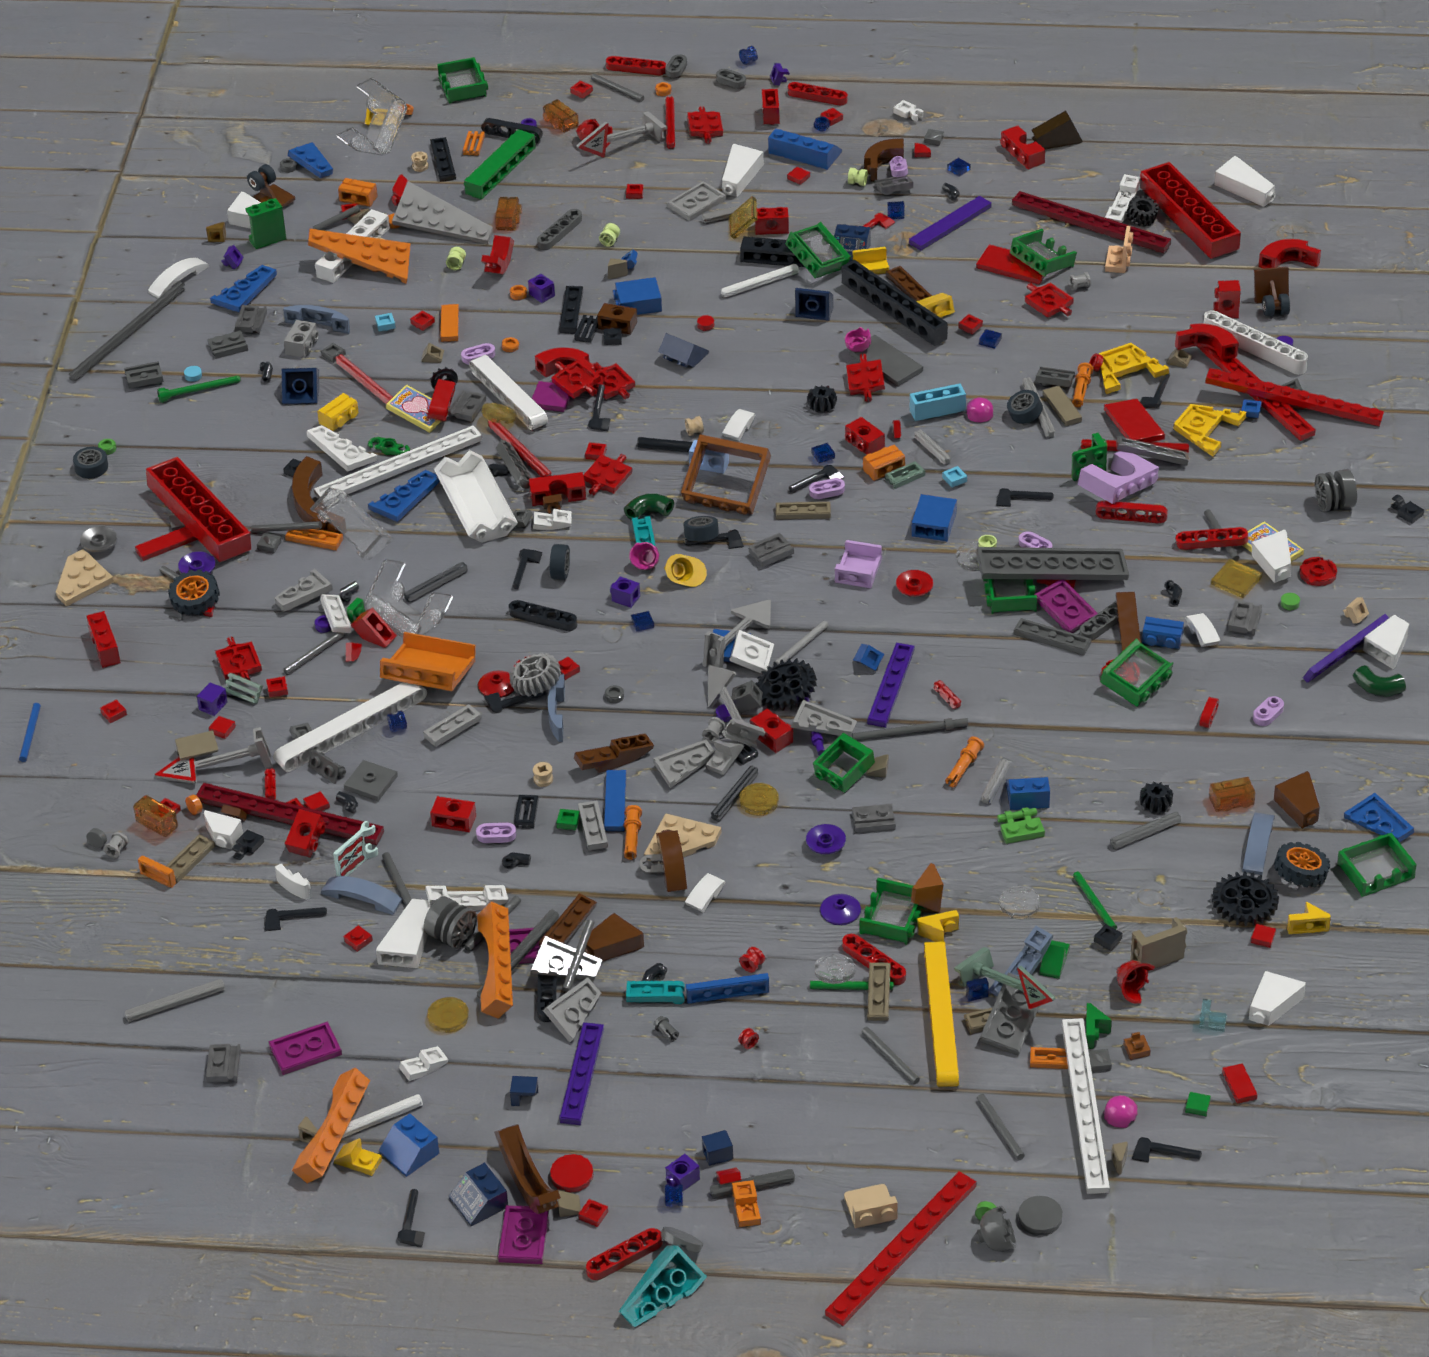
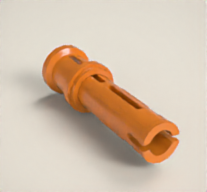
M1086 362L1078 365V374L1075 377L1077 384L1072 404L1077 408L1083 406L1086 388L1091 382L1090 375L1093 373V366Z
M970 737L966 748L961 750L960 759L945 779L946 784L952 780L949 784L950 787L957 786L970 763L975 762L978 752L983 750L984 743L978 737Z
M630 805L625 808L626 820L624 821V828L626 829L624 857L628 860H633V858L637 857L638 831L641 828L640 817L642 816V809L637 805Z

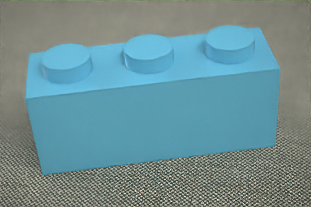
M961 383L911 393L909 410L915 421L966 411V393Z

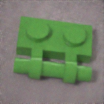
M1026 807L1022 808L1021 811H1005L1004 814L997 815L998 823L1006 822V824H1001V832L1006 844L1045 837V830L1040 818L1031 819L1032 816H1037L1036 808L1029 809ZM1023 818L1022 821L1014 822V820Z

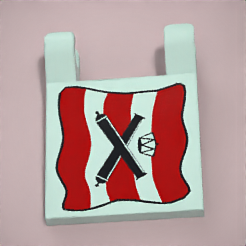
M364 821L361 829L333 853L336 876H348L364 861L378 855V848L375 847V849L371 850L372 844L368 843L365 845L364 837L375 833V825L368 828L369 822Z

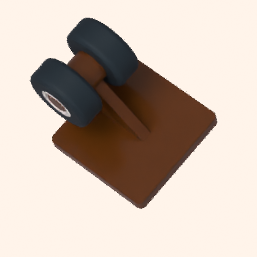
M264 164L258 168V172H250L247 175L249 186L255 191H260L252 196L254 199L262 203L276 198L282 208L295 200L294 195L277 185L272 184L269 186V184L276 180L275 171L270 165Z
M1287 266L1254 270V302L1262 303L1265 316H1273L1275 310H1279L1281 315L1290 313L1289 268Z

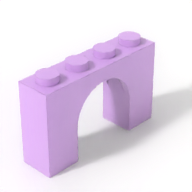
M1118 451L1114 453L1111 470L1122 476L1110 474L1091 464L1081 469L1078 485L1113 504L1154 484L1158 479L1159 467L1134 453Z

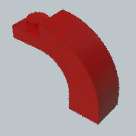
M494 235L490 256L482 255L481 262L485 264L484 272L504 274L506 272L514 246V240L511 237Z
M1278 240L1270 243L1260 252L1258 267L1263 269L1276 268L1288 261H1298L1318 267L1321 250L1308 246V241Z
M1190 324V329L1176 332L1175 347L1177 350L1195 346L1207 347L1214 350L1219 358L1224 360L1237 357L1239 342L1229 331L1211 324Z
M553 348L535 355V368L546 378L560 371L555 367V363H558V361L567 366L579 359L593 371H596L595 366L590 363L589 354L575 348Z

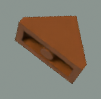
M929 864L913 886L911 902L940 913L944 884L934 864Z

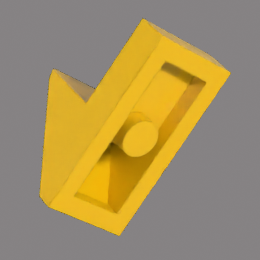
M1306 902L1304 913L1288 915V935L1327 932L1330 929L1331 916L1329 913Z
M957 910L917 918L918 935L934 942L944 941L945 932L959 930V914Z
M360 1138L343 1145L334 1159V1164L373 1176L382 1162L380 1154L362 1149Z

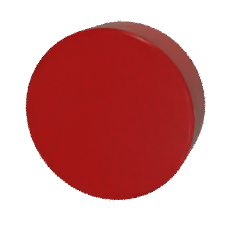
M703 315L697 319V327L700 330L709 331L715 326L712 316Z
M1098 353L1093 354L1089 361V364L1093 366V371H1099L1103 364V356Z

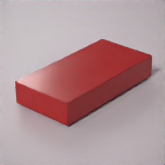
M1243 1063L1222 1068L1224 1078L1237 1104L1257 1099L1258 1094Z

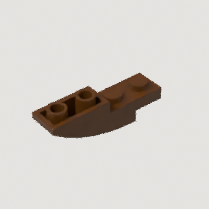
M646 733L612 739L610 746L575 752L574 760L581 770L595 768L598 773L621 767L640 758L652 750L654 745Z

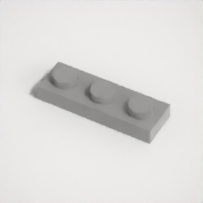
M468 704L423 731L424 738L437 747L480 721L481 714Z
M598 801L578 803L588 851L608 848Z

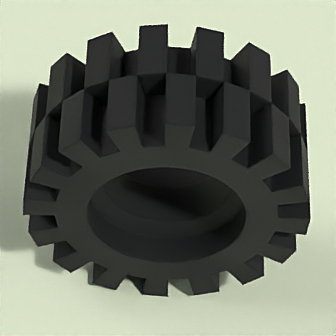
M1139 196L1133 197L1129 201L1126 216L1129 217L1130 221L1133 220L1132 223L1134 224L1137 222L1139 226L1141 224L1143 226L1148 224L1149 226L1156 220L1159 210L1158 204L1154 203L1153 199L1150 201V197H1147V199L1144 196H1141V198Z

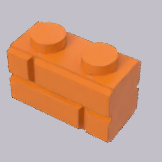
M345 178L338 188L339 201L352 204L358 203V205L371 207L378 195L376 183Z
M895 445L884 447L877 452L863 457V470L873 481L905 466V455Z

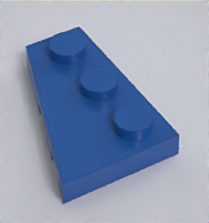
M313 142L288 150V157L317 177L323 178L333 174L332 166Z
M1373 793L1344 812L1345 819L1380 835L1392 833L1399 843L1414 833V828L1376 793Z

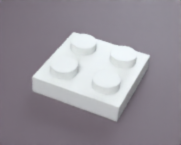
M739 630L729 661L759 673L767 671L774 644Z

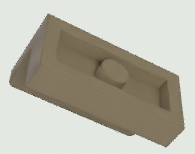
M213 730L175 739L176 750L180 760L218 752Z

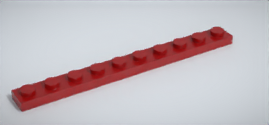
M1196 346L1224 372L1236 373L1240 376L1260 380L1236 357L1221 360L1214 350L1203 346ZM1249 394L1256 401H1261V406L1300 441L1315 435L1316 429L1287 403Z
M1209 368L1205 380L1206 384L1379 427L1384 411L1377 408H1369L1357 403L1353 404L1341 399L1309 393L1305 390L1301 391L1288 386H1280L1272 382H1264L1252 377L1248 378L1236 373L1224 372L1220 369Z
M958 1171L825 1309V1316L844 1326L976 1188L977 1181Z

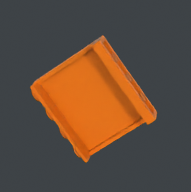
M404 632L403 644L391 659L382 658L380 660V678L453 691L475 663L476 645Z

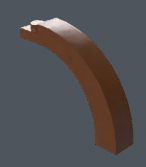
M306 456L298 465L292 480L296 511L303 522L321 521L322 528L319 530L345 535L347 533L345 519L322 509L310 496L313 486L323 474L321 462Z
M515 1124L495 1131L496 1139L510 1174L528 1206L537 1214L559 1207L557 1199L561 1198L559 1191L549 1188L541 1178L528 1152L519 1125Z

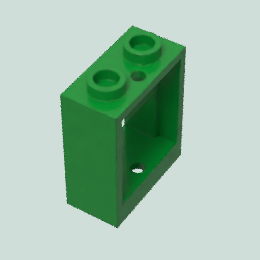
M842 733L813 762L814 774L819 780H824L834 789H839L845 793L875 763L874 753L870 748ZM845 752L857 759L858 762L843 777H840L827 768Z

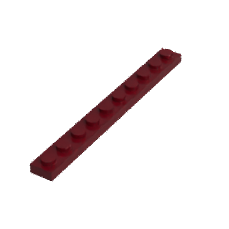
M1019 191L1012 199V205L1123 241L1125 240L1126 228L1129 225ZM1130 226V232H1133V244L1164 253L1171 245V238Z
M204 782L196 794L201 803L221 808L223 805L242 809L249 815L290 825L293 824L299 809L320 814L326 824L324 833L347 839L354 836L361 829V825L364 822ZM369 823L368 828L375 825V833L364 837V841L367 844L370 843L377 846L384 833V826Z

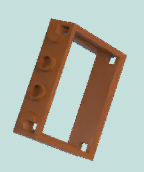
M700 434L681 490L683 499L690 504L700 503L705 507L715 506L724 511L734 510L742 515L747 513L753 514L771 459L769 449ZM706 450L761 461L747 503L692 492Z

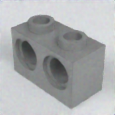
M295 321L284 340L286 355L306 357L319 336L316 323Z

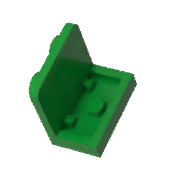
M1099 432L1092 434L1090 448L1072 453L1071 478L1073 481L1079 480L1081 469L1091 464L1106 471L1107 442L1101 437Z

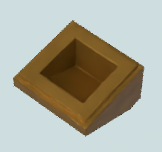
M225 222L206 227L208 242H225Z

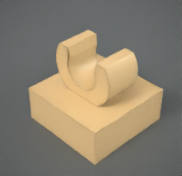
M1357 597L1343 610L1345 617H1350L1352 623H1359L1369 614L1363 597Z

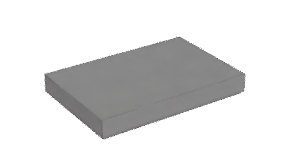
M703 181L668 201L667 207L691 221L725 201L726 195Z

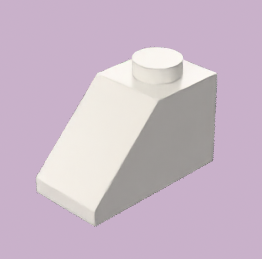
M204 811L206 828L215 845L232 849L236 844V840L243 834L241 820Z

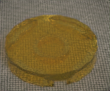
M486 403L481 409L484 418L496 423L505 421L506 424H510L516 420V411L502 404Z
M754 783L746 786L740 793V806L751 815L761 816L769 814V811H774L779 804L778 792L769 784Z
M441 998L433 1002L428 1008V1022L434 1030L439 1032L440 1030L445 1031V1033L459 1031L467 1024L469 1009L466 1003L458 998Z

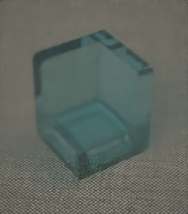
M1203 999L1199 1028L1225 1032L1227 1014L1211 1011L1212 1000Z

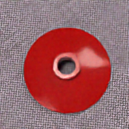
M908 570L897 577L896 587L907 596H922L933 588V578L921 570Z
M506 671L488 672L478 682L479 691L484 696L499 692L500 698H504L514 692V688L510 683V675Z

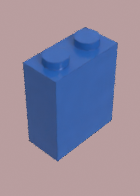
M656 277L615 283L613 298L616 305L636 308L637 315L662 312V299Z
M921 494L912 520V537L948 542L957 514V499Z

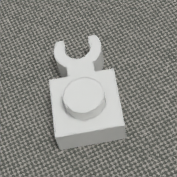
M902 100L893 107V113L901 117H911L914 121H918V116L923 117L922 109H916V105Z

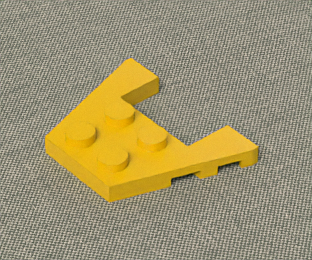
M1132 343L1099 353L1103 356L1101 372L1106 394L1121 390V384L1116 379L1117 377H1122L1147 368L1154 378L1169 374L1168 366H1162L1155 358L1151 359L1145 351Z
M1190 404L1175 421L1173 429L1209 455L1214 456L1221 448V442L1208 436L1221 421L1239 427L1246 418V412L1233 413L1231 409L1218 411L1213 410V407Z

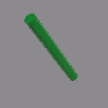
M1079 871L1073 874L1074 879L1105 924L1117 929V925Z
M810 981V989L868 990L869 981ZM890 982V990H893V982Z

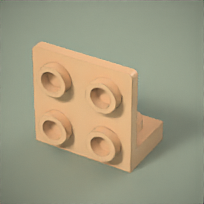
M1130 226L1126 228L1123 247L1109 246L1105 272L1126 273V267H1130V256H1132L1131 243L1133 241V232H1130Z

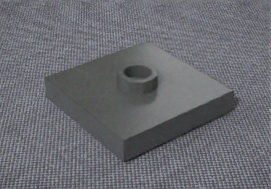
M363 760L345 782L344 790L379 801L398 774L395 770Z

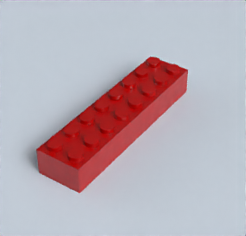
M1170 162L1141 171L1140 188L1158 204L1170 219L1210 259L1240 249L1241 232Z
M178 457L146 468L147 486L218 562L251 550V533Z

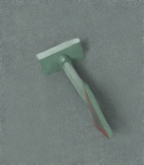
M986 947L981 948L954 967L955 971L960 974L961 980L958 981L960 986L965 987L979 976H986L1023 991L1029 1009L1056 999L1022 966L1017 968L1020 980L991 969L994 964L990 950Z

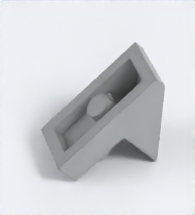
M729 738L713 741L716 751L706 764L707 769L723 776L744 748V744Z

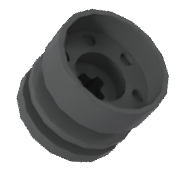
M1338 470L1334 472V475L1331 472L1316 475L1315 494L1321 511L1336 510L1338 505L1342 509L1356 506L1357 488L1351 470Z
M442 896L430 906L424 920V932L454 949H460L470 940L475 931L477 914L472 909L459 905V903L446 896Z

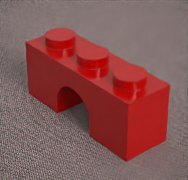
M1018 125L1001 131V146L1028 170L1045 163V149L1037 142L1027 144V133Z
M583 472L529 479L532 506L543 505V497L554 494L566 495L568 502L586 500Z
M105 611L86 615L89 633L93 644L96 645L102 668L121 663L118 646Z

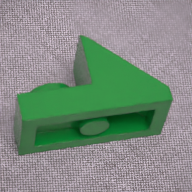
M1052 940L1042 958L1039 975L1060 979L1070 950V944Z
M1087 1003L1088 1049H1094V1042L1099 1041V1033H1111L1112 1020L1094 1005Z

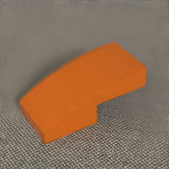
M754 1180L732 1183L739 1227L761 1225Z

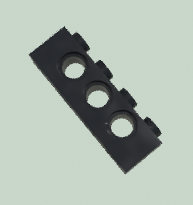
M743 236L740 247V262L781 266L796 264L798 267H805L785 244L787 240ZM804 241L811 249L810 242Z

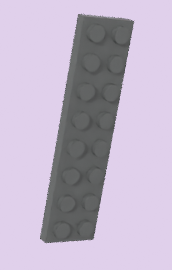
M977 547L976 550L982 579L1128 580L1129 578L1123 549Z

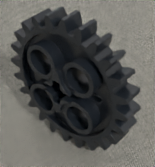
M788 658L785 663L781 659L780 664L773 662L774 667L767 666L768 671H761L762 676L757 677L759 682L755 683L763 692L761 700L763 706L767 705L768 709L773 706L774 711L780 707L784 711L787 706L790 710L792 705L799 707L798 702L805 700V697L811 698L810 692H815L814 687L817 686V677L809 663L805 664L804 660L799 662L798 658L791 662V659Z
M1246 871L1243 872V875L1236 872L1234 877L1228 874L1227 879L1222 877L1221 882H1216V887L1213 888V908H1216L1217 914L1222 913V919L1229 917V923L1235 920L1236 925L1243 922L1247 926L1248 922H1251L1255 926L1256 921L1263 924V920H1270V915L1274 916L1275 910L1278 909V890L1274 889V884H1269V879L1262 880V875L1254 877V872L1250 876L1247 875Z

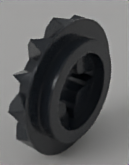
M438 368V371L433 372V376L430 378L432 388L435 390L438 379H443V376H446L444 380L456 382L457 384V373L452 368Z

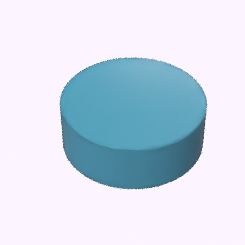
M198 366L187 367L184 370L185 379L190 382L201 379V368Z

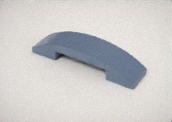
M294 305L284 307L283 309L285 323L294 324L296 320L332 326L333 331L350 333L349 318L333 309L313 305Z
M561 674L559 681L555 682V686H551L548 695L549 724L553 735L559 742H563L564 728L563 715H556L557 702L565 701L564 674Z
M1254 813L1242 872H1254V874L1263 875L1275 815Z
M330 877L321 890V894L340 899L344 895L375 904V910L391 915L395 914L402 903V898L392 891L373 882L355 877Z
M1035 926L1025 939L1024 948L1005 972V975L1009 972L1019 976L1017 970L1019 966H1022L1032 975L1045 955L1053 935ZM995 980L988 992L998 997L1003 983Z

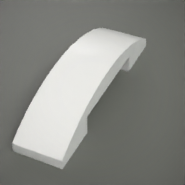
M1124 174L1112 207H1109L1105 218L1120 223L1126 219L1130 199L1136 196L1140 177Z
M199 258L181 260L159 275L148 289V293L156 298H160L172 285L190 273L198 275L207 269L209 264Z
M485 885L484 891H447L446 886H426L425 888L430 904H433L438 898L446 896L459 903V905H464L473 911L483 910L491 901L499 905L508 902L504 885Z

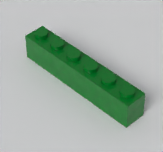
M519 129L512 134L464 180L465 194L482 200L536 148L535 135Z

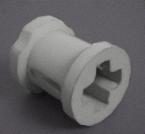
M1088 272L1078 276L1070 275L1069 277L1072 290L1091 286Z
M712 717L708 721V727L702 732L703 738L711 743L714 740H718L719 733L725 728L724 721L720 718Z
M114 832L111 841L105 844L104 852L112 858H118L121 849L129 843L127 836L121 832Z

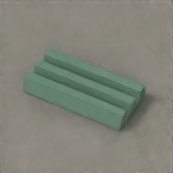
M915 461L885 474V479L889 480V483L893 484V487L896 489L924 477L925 470Z
M229 673V679L225 682L227 685L224 687L226 692L257 704L263 685ZM234 679H236L238 681L256 687L257 691L246 688L242 685L234 683L233 681ZM233 686L235 688L255 695V697L252 698L245 694L232 690L231 687Z

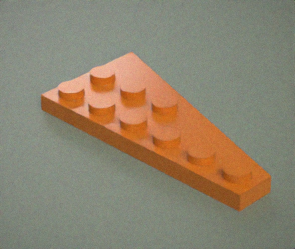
M317 229L309 230L308 246L326 253L329 251L333 252L341 259L344 257L348 258L354 264L374 272L381 271L386 273L387 277L393 278L394 276L401 279L402 283L407 284L411 243Z

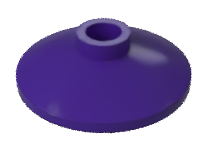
M192 552L180 559L178 568L180 573H188L189 570H202V572L208 571L211 573L215 568V559L206 552Z
M832 824L817 825L811 828L806 835L807 846L819 854L836 853L846 843L844 831Z
M834 894L822 902L820 913L831 924L847 925L858 919L861 913V906L858 900L850 895Z

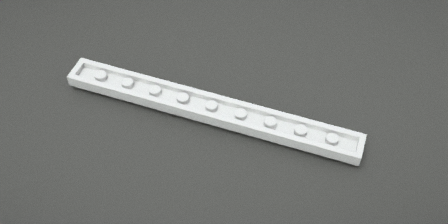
M474 426L468 427L314 488V494L322 504L480 442L482 441V435Z
M1083 1018L1062 1019L1087 1194L1109 1193L1110 1187Z

